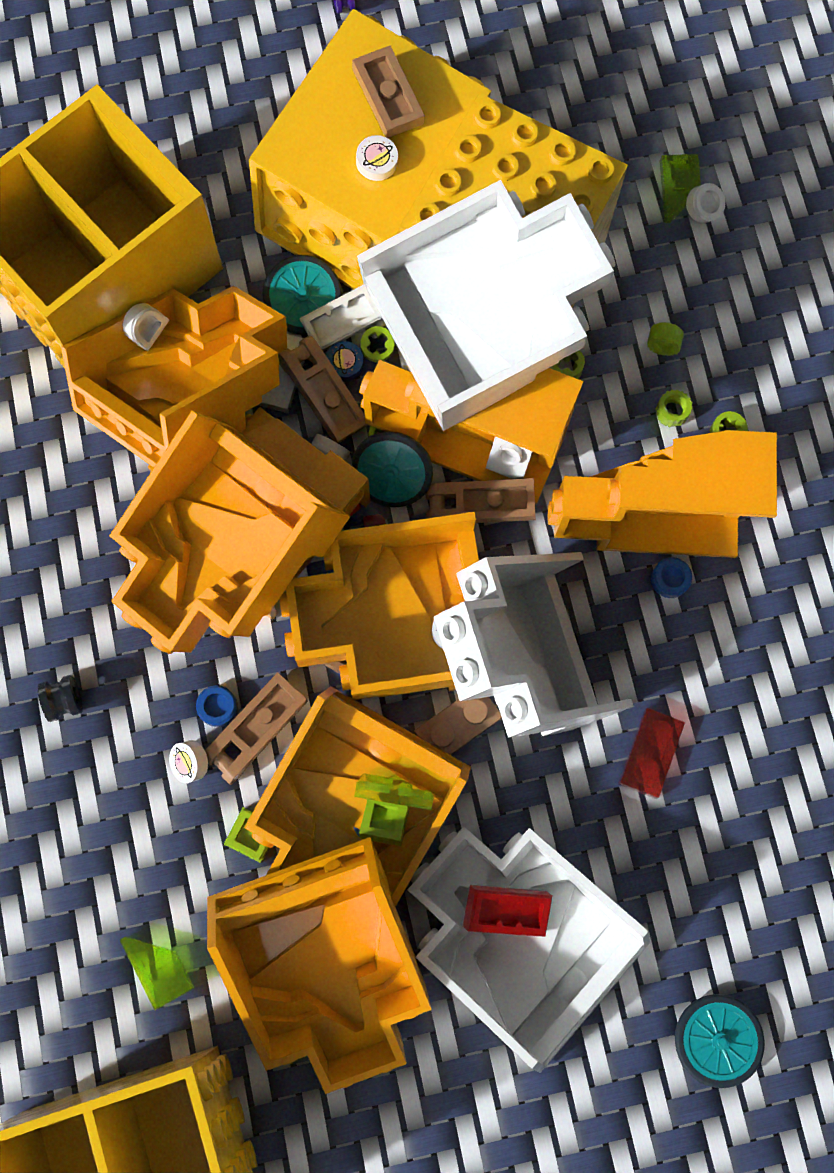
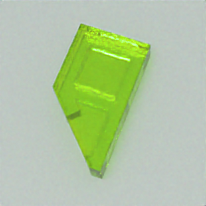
M698 154L661 156L660 173L665 223H671L686 207L690 191L701 185Z
M364 773L356 782L354 797L432 810L434 794L428 790L414 789L411 783L404 780Z
M129 936L120 939L154 1010L194 989L176 950L140 941Z

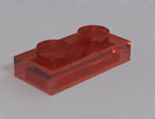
M646 708L618 785L658 799L685 722Z

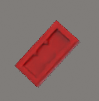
M470 885L463 927L468 932L545 937L553 895L547 891Z

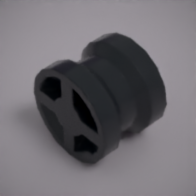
M72 675L63 676L60 682L54 684L47 681L38 684L40 705L48 722L57 721L61 715L66 713L74 716L83 712L80 692Z

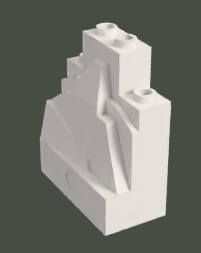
M499 180L357 255L363 283L443 431L535 380L536 374L584 348L587 339L586 331L589 330V325L581 309L578 306L572 308L571 305L610 284L615 260L609 247L604 242L599 244L591 229L594 228V224L589 211L583 204L577 206L571 193L522 218L525 215V211L515 191L508 193L502 181Z
M581 552L486 557L456 573L465 601L434 616L459 700L466 701L494 696L508 738L541 732L542 736L571 731L634 707L631 699L597 704L554 575L584 560Z
M463 827L458 833L455 831L450 833L439 846L441 853L431 864L426 862L421 865L411 878L413 884L409 887L408 891L444 924L439 931L434 928L422 939L418 946L421 951L416 958L530 1068L541 1073L650 944L649 932L530 828L523 835L517 833L509 840L503 849L506 855L500 859L469 830ZM470 885L547 891L553 895L546 936L468 932L463 927Z

